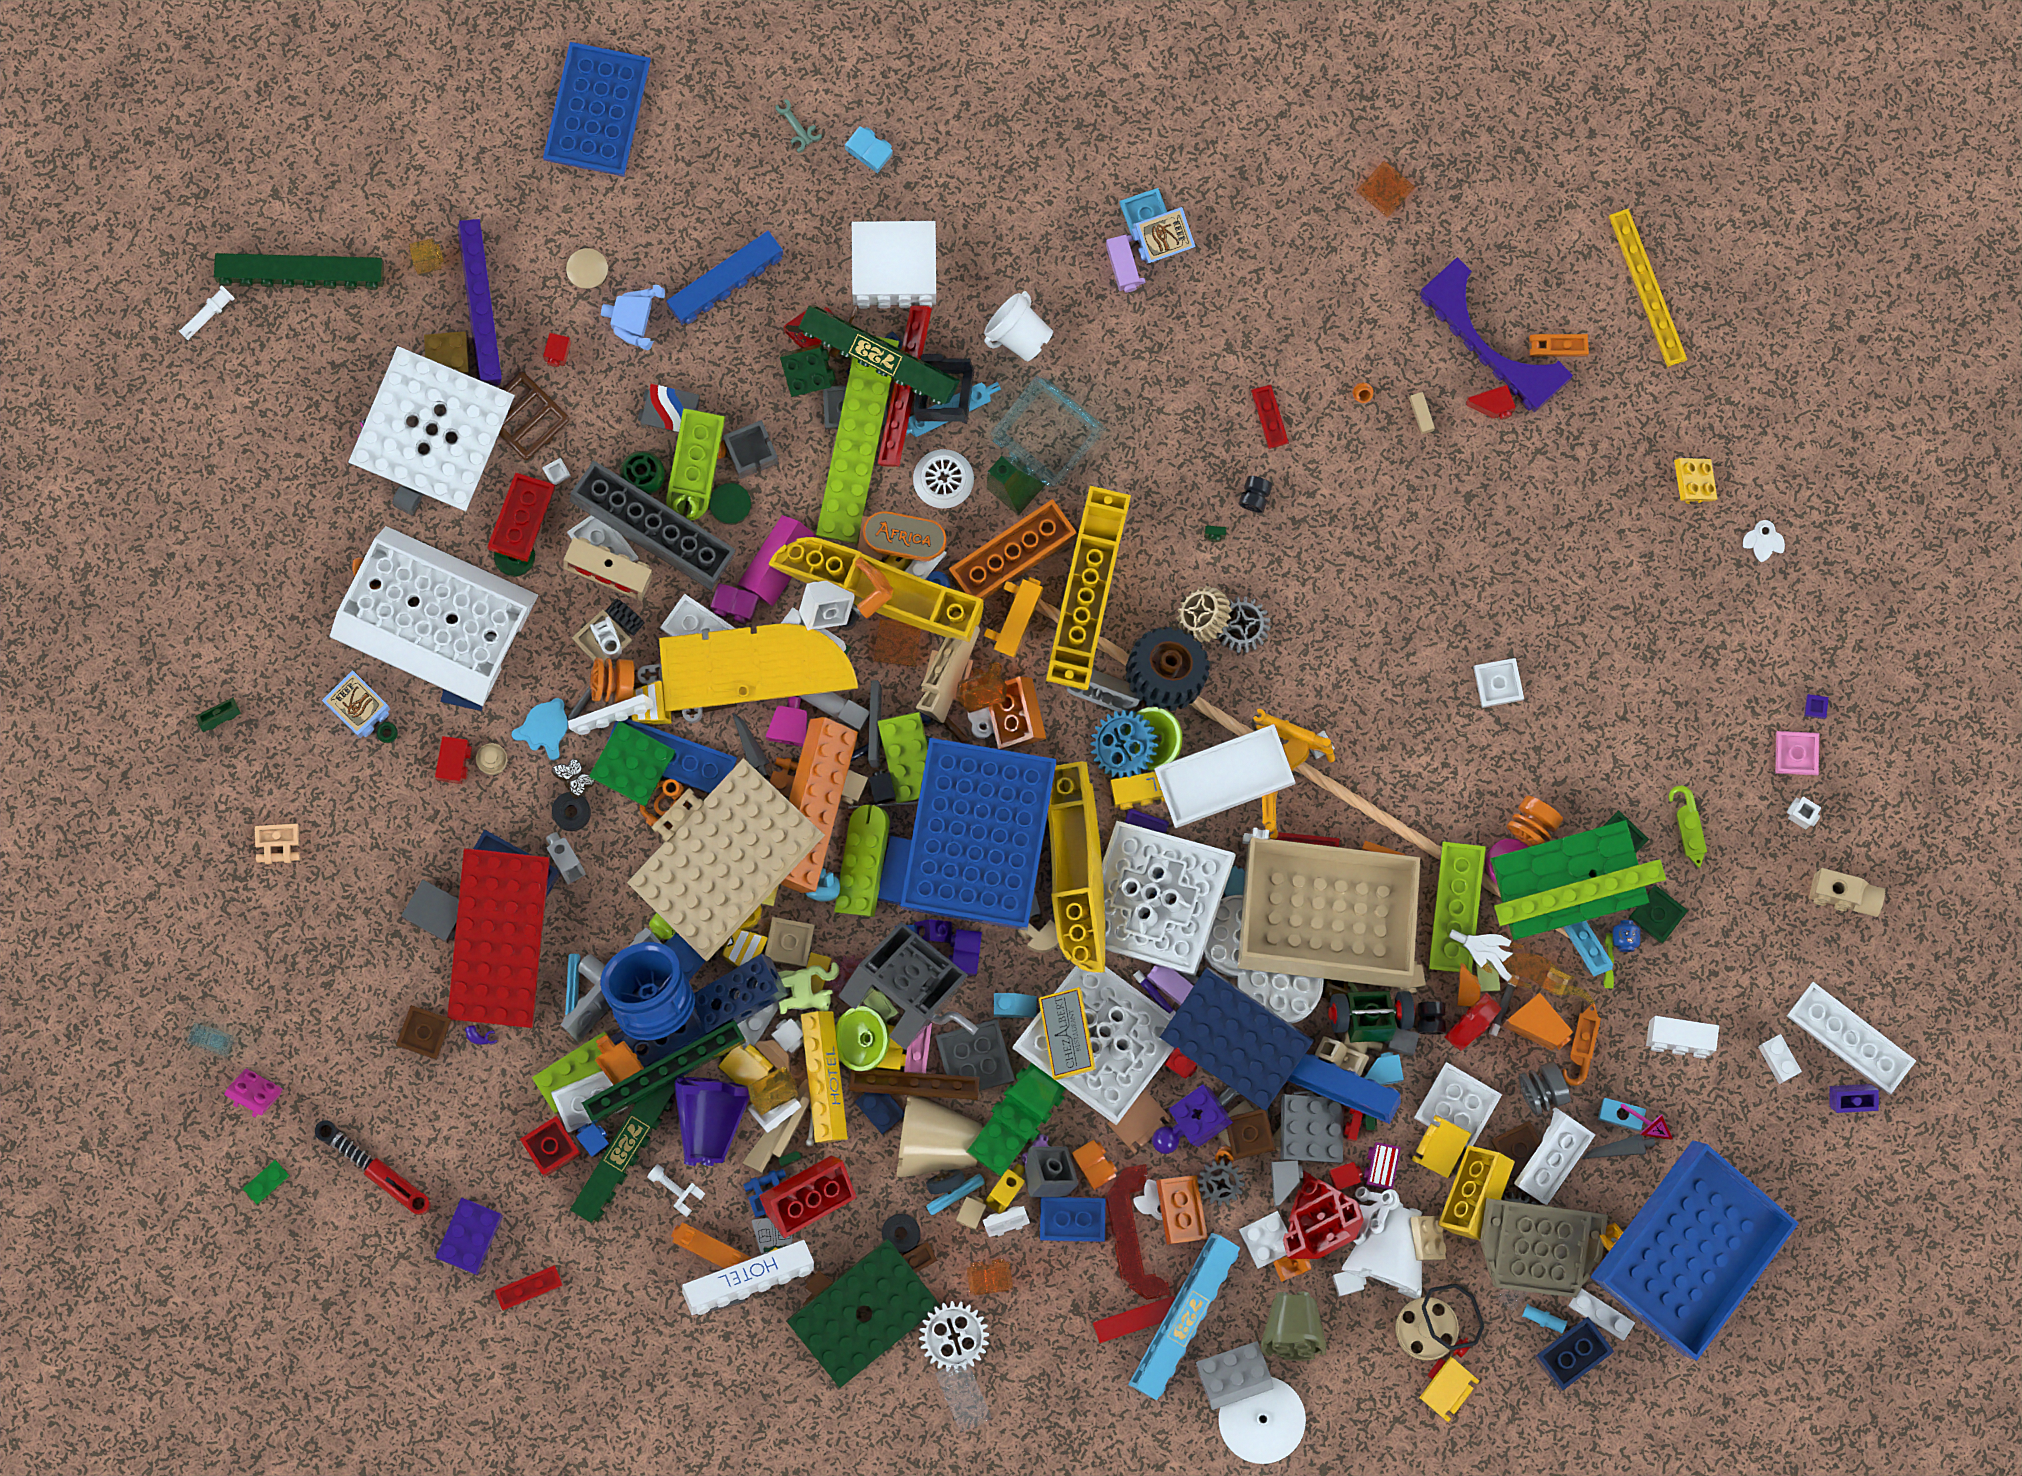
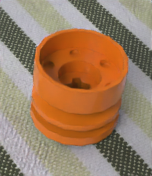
M596 657L590 675V689L593 702H599L602 695L603 702L607 703L611 693H613L615 703L631 699L634 687L633 660L618 659L615 668H613L610 658H606L603 664V659Z
M1527 795L1518 807L1524 816L1514 814L1512 816L1514 821H1509L1506 826L1521 842L1529 846H1535L1552 839L1546 830L1556 832L1563 821V817L1548 804Z

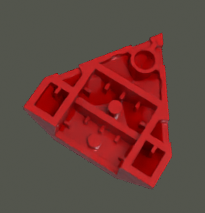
M1304 1171L1302 1178L1304 1181L1301 1190L1297 1192L1289 1218V1230L1283 1237V1244L1289 1259H1319L1355 1240L1364 1221L1359 1203L1356 1200L1347 1197L1342 1192Z

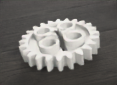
M951 1301L950 1307L947 1308L945 1303H942L943 1310L934 1307L936 1314L933 1315L928 1312L930 1321H922L927 1327L920 1328V1331L925 1333V1336L920 1337L919 1340L926 1343L921 1346V1349H928L924 1356L933 1357L930 1362L931 1364L938 1361V1369L946 1365V1372L949 1371L951 1366L957 1372L958 1366H961L966 1371L967 1363L974 1367L973 1359L975 1358L980 1361L981 1358L978 1354L986 1353L982 1345H989L987 1341L983 1340L989 1336V1333H985L983 1330L988 1325H981L980 1322L984 1317H976L978 1310L971 1313V1305L964 1309L962 1302L959 1303L958 1307H955L954 1302ZM959 1317L967 1320V1326L963 1329L955 1326V1320ZM948 1318L951 1319L955 1333L960 1334L958 1343L962 1352L961 1355L957 1354L954 1341L948 1339L951 1336L947 1323ZM936 1325H945L947 1332L943 1336H938L934 1332ZM971 1338L974 1341V1347L970 1350L964 1349L962 1347L963 1339ZM944 1345H951L954 1352L951 1356L946 1357L942 1355L941 1348Z

